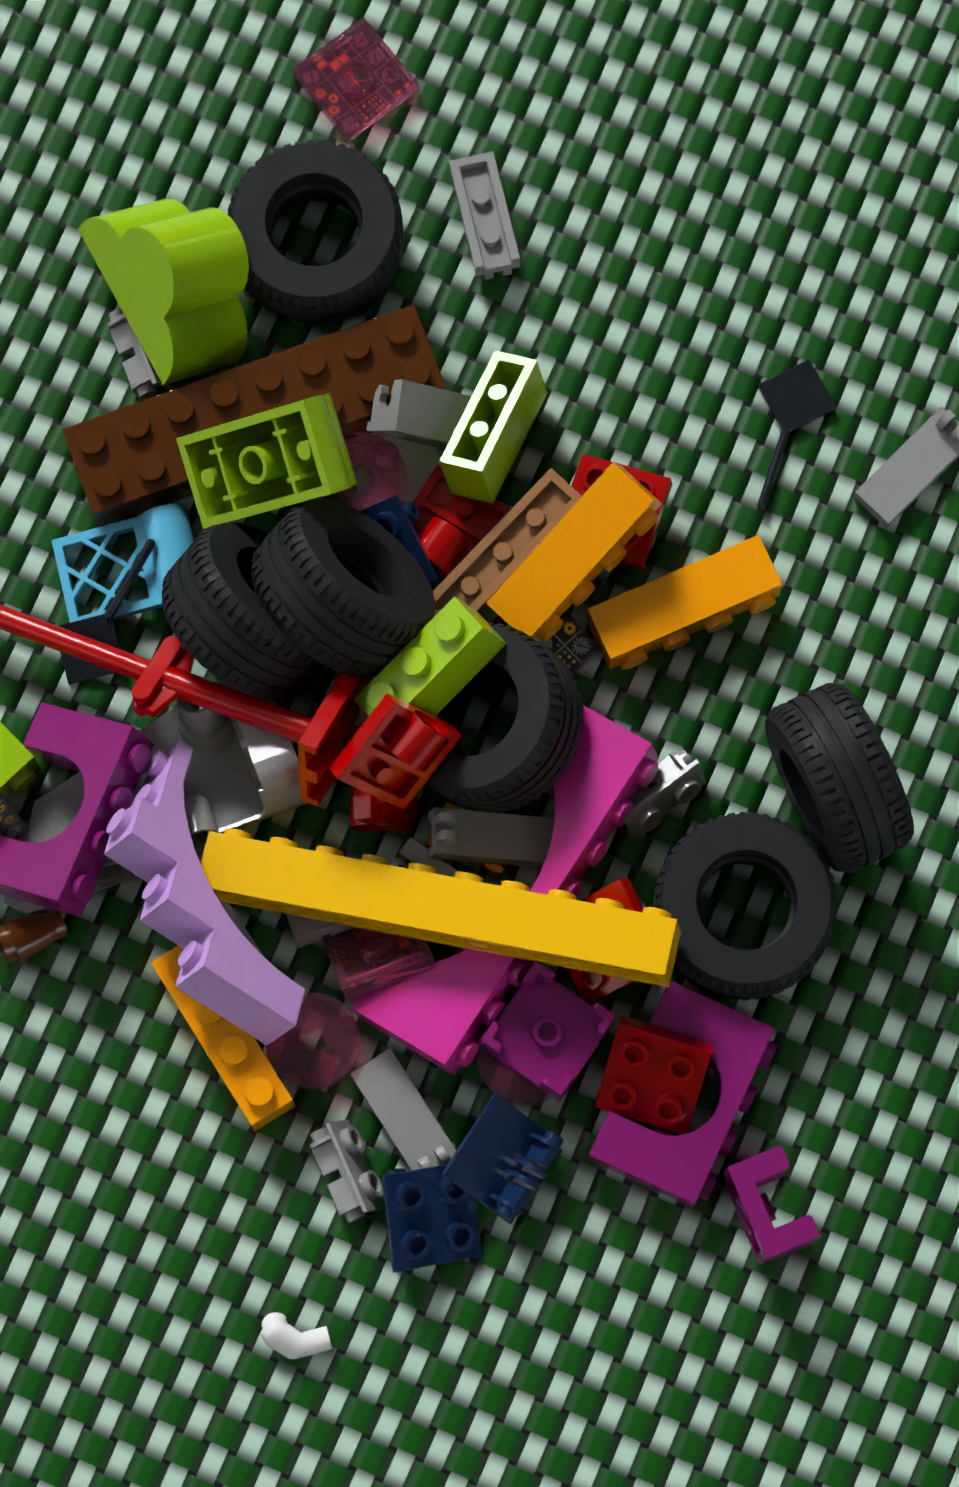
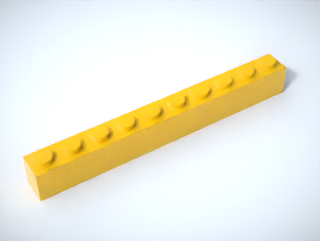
M233 828L225 829L224 834L211 831L208 833L201 866L216 897L221 902L523 960L537 961L539 963L669 987L681 929L677 919L671 918L672 914L663 909L644 907L642 912L624 909L622 903L606 898H597L595 904L578 901L575 894L558 889H550L548 895L530 892L529 886L516 881L504 880L501 886L482 883V877L468 872H455L454 877L436 874L437 870L435 868L420 863H409L408 868L390 865L388 859L377 855L364 854L361 860L344 857L343 851L329 846H316V850L312 851L298 848V843L281 837H271L270 842L252 839L253 836L248 832Z

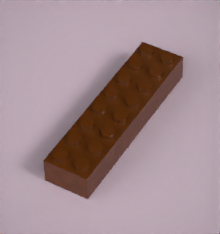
M413 304L62 430L97 526L101 527L142 514L151 508L170 504L193 495L176 441L178 437L314 396L331 393L344 440L346 441L369 432L366 431L367 422H371L374 395L379 385L389 387L387 406L391 402V391L395 379H404L446 390V386Z

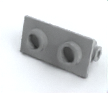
M119 308L110 312L109 318L111 321L107 325L118 354L125 355L132 350L136 354L122 362L132 392L138 393L140 399H146L157 393L155 386L177 389L176 382L162 385L122 309Z
M685 750L678 754L673 751L660 761L657 773L652 780L656 785L651 789L648 786L645 788L641 786L632 799L633 808L625 818V826L632 840L642 832H649L656 828L663 820L665 814L678 804H685L694 799L700 792L701 787L706 784L700 762L697 759L693 761Z
M349 1120L329 1122L325 1124L326 1127L311 1133L310 1136L313 1143L309 1146L322 1175L327 1176L337 1170L341 1174L342 1178L327 1185L339 1215H345L348 1223H351L366 1216L365 1213L384 1209L382 1183L378 1175L370 1170L363 1154V1139L358 1130L351 1126Z

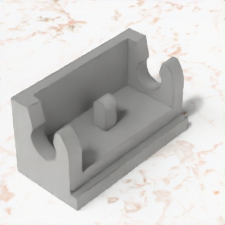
M395 379L391 391V402L388 406L389 387L384 385L377 387L373 400L371 422H367L366 431L433 447L446 448L472 396L404 379Z

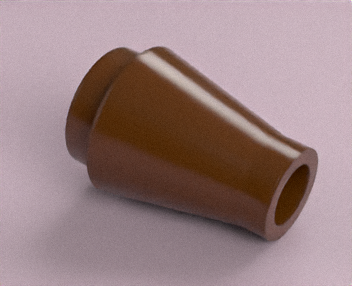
M53 910L47 913L2 920L3 925L0 926V952L6 964L16 960L21 964L56 940L68 936V931L60 911Z

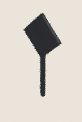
M810 359L757 384L758 389L782 429L757 503L759 510H764L767 506L790 432L837 409Z
M147 540L105 614L59 625V627L121 649L113 617L155 547V540ZM60 652L68 685L116 673Z

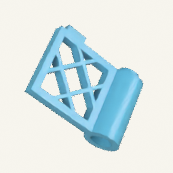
M173 503L157 506L145 511L138 517L51 540L70 623L105 614L148 539L155 540L156 544L143 565V571H140L138 576L146 580L149 598L131 603L124 599L113 619L117 620L163 607L162 587L164 577L193 541H195L185 504ZM132 531L135 532L138 546L128 562L108 552L118 535ZM104 539L101 546H98L95 543H93L95 541ZM86 545L96 551L83 575L69 567L66 549ZM104 557L124 567L111 590L91 580ZM72 576L79 579L75 588L73 585ZM87 584L106 595L97 612L80 616L77 601Z

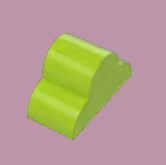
M166 198L86 219L81 224L78 230L162 385L231 366L239 362L247 345V323L238 296L243 291L248 279L249 262L242 234L228 214L218 208H206L190 212L181 202L172 198Z
M331 393L314 396L176 438L203 529L209 528L212 525L228 523L333 494L357 484Z

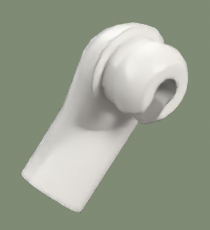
M278 1312L270 1313L262 1320L263 1330L261 1336L267 1346L288 1359H298L332 1350L327 1326L300 1332L287 1323L284 1314Z

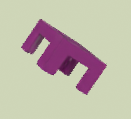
M535 961L523 978L521 987L496 1022L493 1021L481 1038L480 1048L557 1102H560L612 1027L616 1015L598 1003L591 1006L556 982V975Z
M782 1145L726 1168L722 1175V1179L759 1266L814 1243L813 1240L821 1237L813 1217L810 1215L774 1228L772 1221L776 1220V1216L770 1200L765 1192L760 1194L758 1191V1187L780 1179L783 1176V1171L790 1167Z

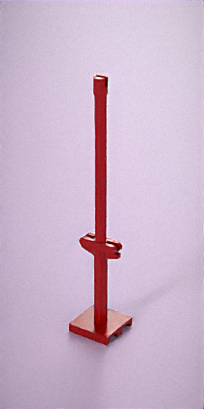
M0 605L1 630L137 680L132 689L134 712L137 715H148L154 718L177 698L298 743L301 801L319 807L336 777L329 767L353 738V729L351 727L359 716V705L350 699L358 686V678L340 673L313 718L192 674L191 671L195 658L185 647L182 651V643L176 636L165 638L150 661Z

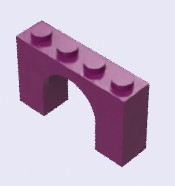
M41 702L23 746L45 763L81 772L84 780V798L81 808L72 823L59 835L49 840L28 843L0 835V894L81 918L87 902L91 900L94 894L95 883L106 858H108L104 855L110 836L106 831L108 823L119 809L124 808L127 810L131 807L132 796L143 771L146 770L150 763L151 752L155 744L131 725Z
M670 981V985L665 988L649 1024L714 1044L709 1065L714 1071L719 1087L716 1111L711 1119L699 1129L677 1136L659 1134L609 1111L592 1146L588 1160L693 1208L698 1198L707 1202L719 1176L710 1171L718 1154L727 1158L738 1134L737 1130L730 1127L738 1110L747 1114L758 1090V1087L750 1084L757 1066L764 1070L767 1069L778 1044L770 1041L775 1028Z

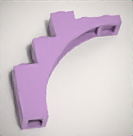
M177 739L165 750L161 751L158 749L151 755L150 763L146 770L143 771L146 774L144 785L136 795L133 805L127 810L124 808L119 809L111 818L106 830L110 836L104 855L147 882L142 893L145 903L140 921L183 948L178 959V965L181 968L175 987L267 1046L296 1026L305 988L279 971L245 938L226 913L207 880L193 845L184 804L183 782L193 748Z

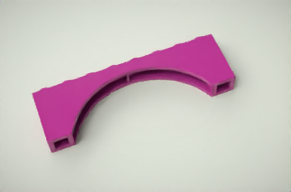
M584 705L583 712L581 713L583 715V723L581 724L583 729L579 735L580 743L576 748L575 756H572L570 766L566 768V772L563 776L559 777L558 782L554 785L555 820L548 854L530 892L548 895L550 889H558L573 893L578 897L582 888L580 880L590 865L595 867L601 861L608 847L607 838L615 826L621 827L625 823L626 816L633 808L632 799L641 786L645 788L651 783L658 770L659 764L657 760L659 757L652 743ZM466 949L449 958L421 966L406 968L377 967L369 979L421 970L425 971L358 995L351 1009L362 1021L455 1076L460 1067L466 1068L472 1062L479 1049L478 1039L487 1026L490 1027L493 1021L496 1022L505 1008L503 1000L512 986L518 987L522 983L523 978L530 970L531 962L529 960Z

